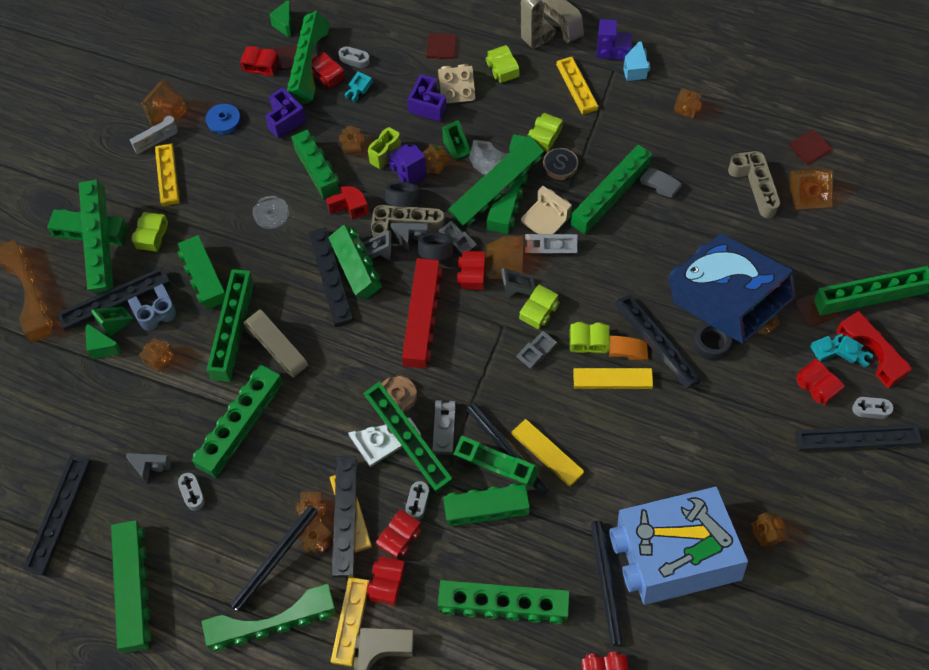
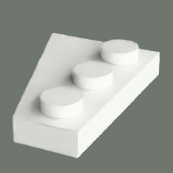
M407 418L421 436V433L419 432L411 418ZM387 425L369 427L358 432H349L350 438L369 467L402 448Z

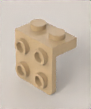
M462 64L455 68L443 66L441 69H438L440 92L446 96V104L475 100L472 66Z
M542 186L538 190V201L522 216L521 223L537 234H555L571 217L572 205L566 199L556 195L551 189Z

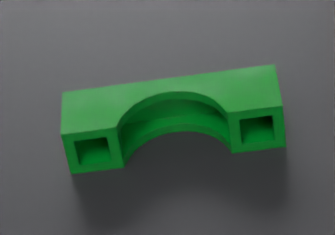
M462 435L454 452V455L532 488L540 471V468L534 464L496 451Z

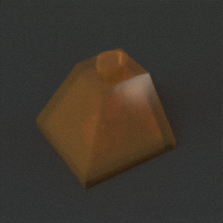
M164 79L141 102L152 126L163 122L166 116H172L177 121L187 110L183 97Z
M814 169L790 170V191L796 210L832 207L833 171Z
M503 236L486 245L485 278L503 279V268L522 273L523 236Z

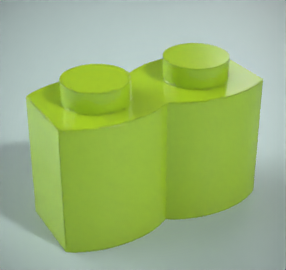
M507 45L488 51L486 62L488 67H492L495 79L502 83L519 77V66Z
M543 113L541 117L536 119L535 127L530 129L528 136L530 135L534 138L543 151L549 152L561 132L563 120Z
M388 127L382 131L379 139L371 143L368 148L370 164L379 169L388 164L389 153L401 147L399 132Z
M144 212L138 218V228L132 234V242L136 249L156 252L159 250L162 237L168 225L165 215Z
M539 284L521 309L519 319L537 329H540L542 325L546 326L550 319L549 314L551 311L555 312L559 306V295Z
M583 322L571 324V352H609V325L603 323L588 325Z

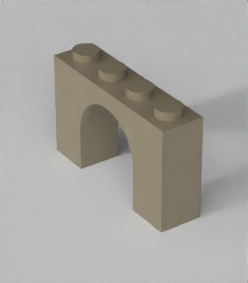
M361 628L360 635H356V648H359L358 657L354 658V670H370L377 660L387 656L413 657V630Z

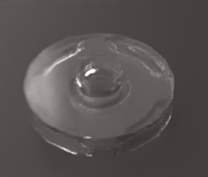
M277 196L263 197L253 207L254 220L262 228L274 229L282 226L289 216L287 203Z

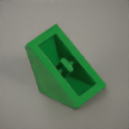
M285 1L269 15L272 26L287 37H291L292 11L290 2Z
M459 120L442 127L443 143L455 160L471 153Z
M123 306L92 309L91 311L109 337L133 320L132 316Z
M89 324L85 327L86 348L92 359L118 355L122 352L115 341Z

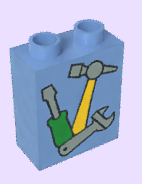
M717 487L619 510L618 526L610 529V538L615 553L625 552L629 565L623 566V576L629 592L639 590L644 605L742 581L748 563Z

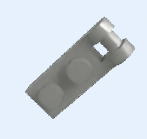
M166 116L163 122L130 139L137 155L175 135L178 132V128L174 118Z
M525 234V240H527L525 253H577V234ZM534 240H540V247H534Z
M442 400L435 401L434 454L453 455L455 401H449V403H443ZM447 410L449 415H441V411Z

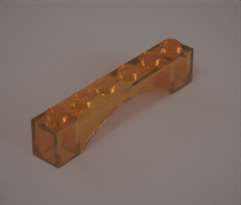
M13 239L0 244V265L5 271L15 275L23 283L25 303L19 321L25 336L32 343L52 335L50 327L53 326L50 317L45 314L48 311L45 303L40 301L42 294L38 286L35 287L34 285L37 281L34 274L29 271L31 265L28 259L24 258L26 251L22 244L18 245L16 240Z

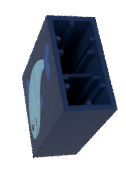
M721 233L710 243L702 244L691 259L683 265L676 266L669 275V284L675 305L742 344L795 298L792 269Z

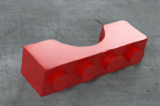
M859 311L843 320L838 326L836 332L839 335L842 334L843 337L847 335L875 353L878 359V369L875 375L888 389L906 378L912 370L909 363L896 352L895 348L883 338L882 334L869 323L867 317L863 316Z

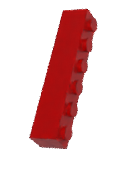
M418 258L416 260L402 354L403 367L426 369L427 362L431 361L429 345H433L434 333H431V330L436 325V317L433 315L434 311L438 310V300H436V295H440L438 279H442L443 268L439 266V260Z

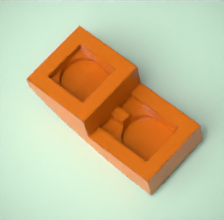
M610 336L609 357H628V360L648 361L647 342L630 337Z

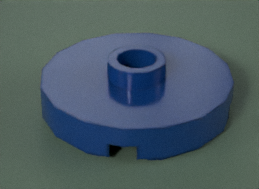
M218 104L212 107L206 115L208 128L212 132L214 131L221 135L235 131L241 122L238 109L230 104Z

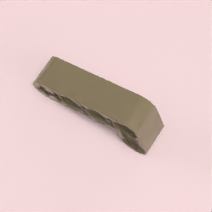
M521 0V38L532 49H535L551 40L556 34V29L543 19L544 3L541 0Z
M541 0L544 3V13L561 25L562 36L566 43H571L584 36L582 15L576 7L566 0Z
M758 151L733 155L728 168L729 174L733 177L748 176L761 216L767 219L773 218L780 205V200L765 156Z
M380 205L373 211L371 231L372 237H375L390 230L391 223L428 224V232H438V230L445 226L444 213L440 209Z
M258 310L244 321L246 332L254 340L257 338L292 378L308 366L304 357L263 311Z

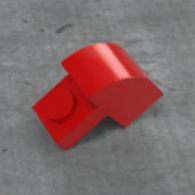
M341 187V194L333 195L326 199L330 214L348 209L352 220L369 214L368 205L363 193L355 187Z

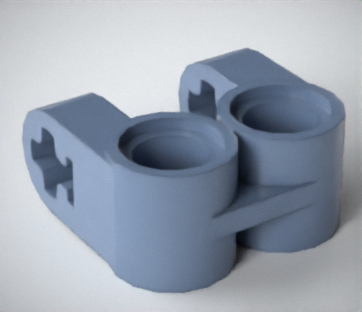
M163 284L154 287L158 298L152 306H141L136 296L128 300L136 319L144 330H153L160 321L169 322L176 316V310Z

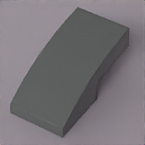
M651 167L640 178L641 184L656 188L658 194L671 198L682 187V184L673 177Z
M452 220L437 232L450 235L453 238V250L461 256L463 251H470L477 245L465 231L462 233Z
M542 331L516 357L528 368L532 369L558 344Z

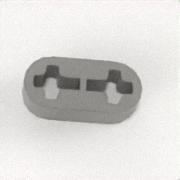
M343 47L339 50L340 61L344 64L365 68L370 63L369 55L365 51L351 47Z
M860 397L854 402L852 410L859 417L886 419L892 413L893 405L886 399ZM863 404V407H865L866 409L862 410V407H860L859 405ZM883 406L886 411L882 412V409L879 407Z
M192 473L181 475L178 485L186 505L192 511L200 510L205 504V498L198 480ZM188 479L191 481V489H188L185 485ZM193 494L197 498L196 504L192 503L193 499L191 495Z
M418 481L410 488L406 513L416 520L422 519L429 497V488L426 483ZM419 488H423V492L425 493H421L420 498L418 499L416 491H418ZM416 503L418 504V511L420 512H416V514L413 515L411 510L414 509Z

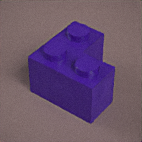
M600 19L597 58L625 59V56L632 50V33L616 32L617 20Z
M420 74L407 99L408 111L411 114L441 122L447 110L446 96L437 93L436 78Z
M283 87L269 96L273 111L265 115L268 129L278 139L306 121L304 108Z
M405 144L389 153V167L392 171L398 173L401 182L416 184L427 178L425 156L416 145L409 147Z

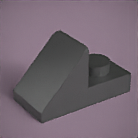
M391 223L392 236L409 251L410 239L418 241L422 235L428 234V224Z
M390 230L363 242L370 259L380 255L390 260Z
M506 268L502 269L507 298L516 292L532 295L535 290L532 275Z
M126 454V458L146 483H148L150 469L162 472L171 468V461L167 455Z

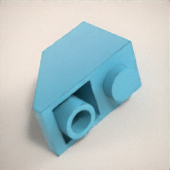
M638 42L625 56L623 69L626 81L647 79V74L650 71V62L646 60L647 51L646 48H643L642 42Z

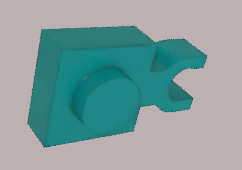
M358 71L349 83L351 89L345 93L346 99L354 95L352 100L356 102L359 93L365 94L373 83L372 78Z
M837 335L834 340L827 336L811 343L810 347L820 362L837 355L836 351L840 344L838 340H841L843 335Z
M847 335L842 338L836 351L837 355L853 363L857 360L863 367H867L870 364L864 360V357L868 359L873 357V354L861 350L862 344Z

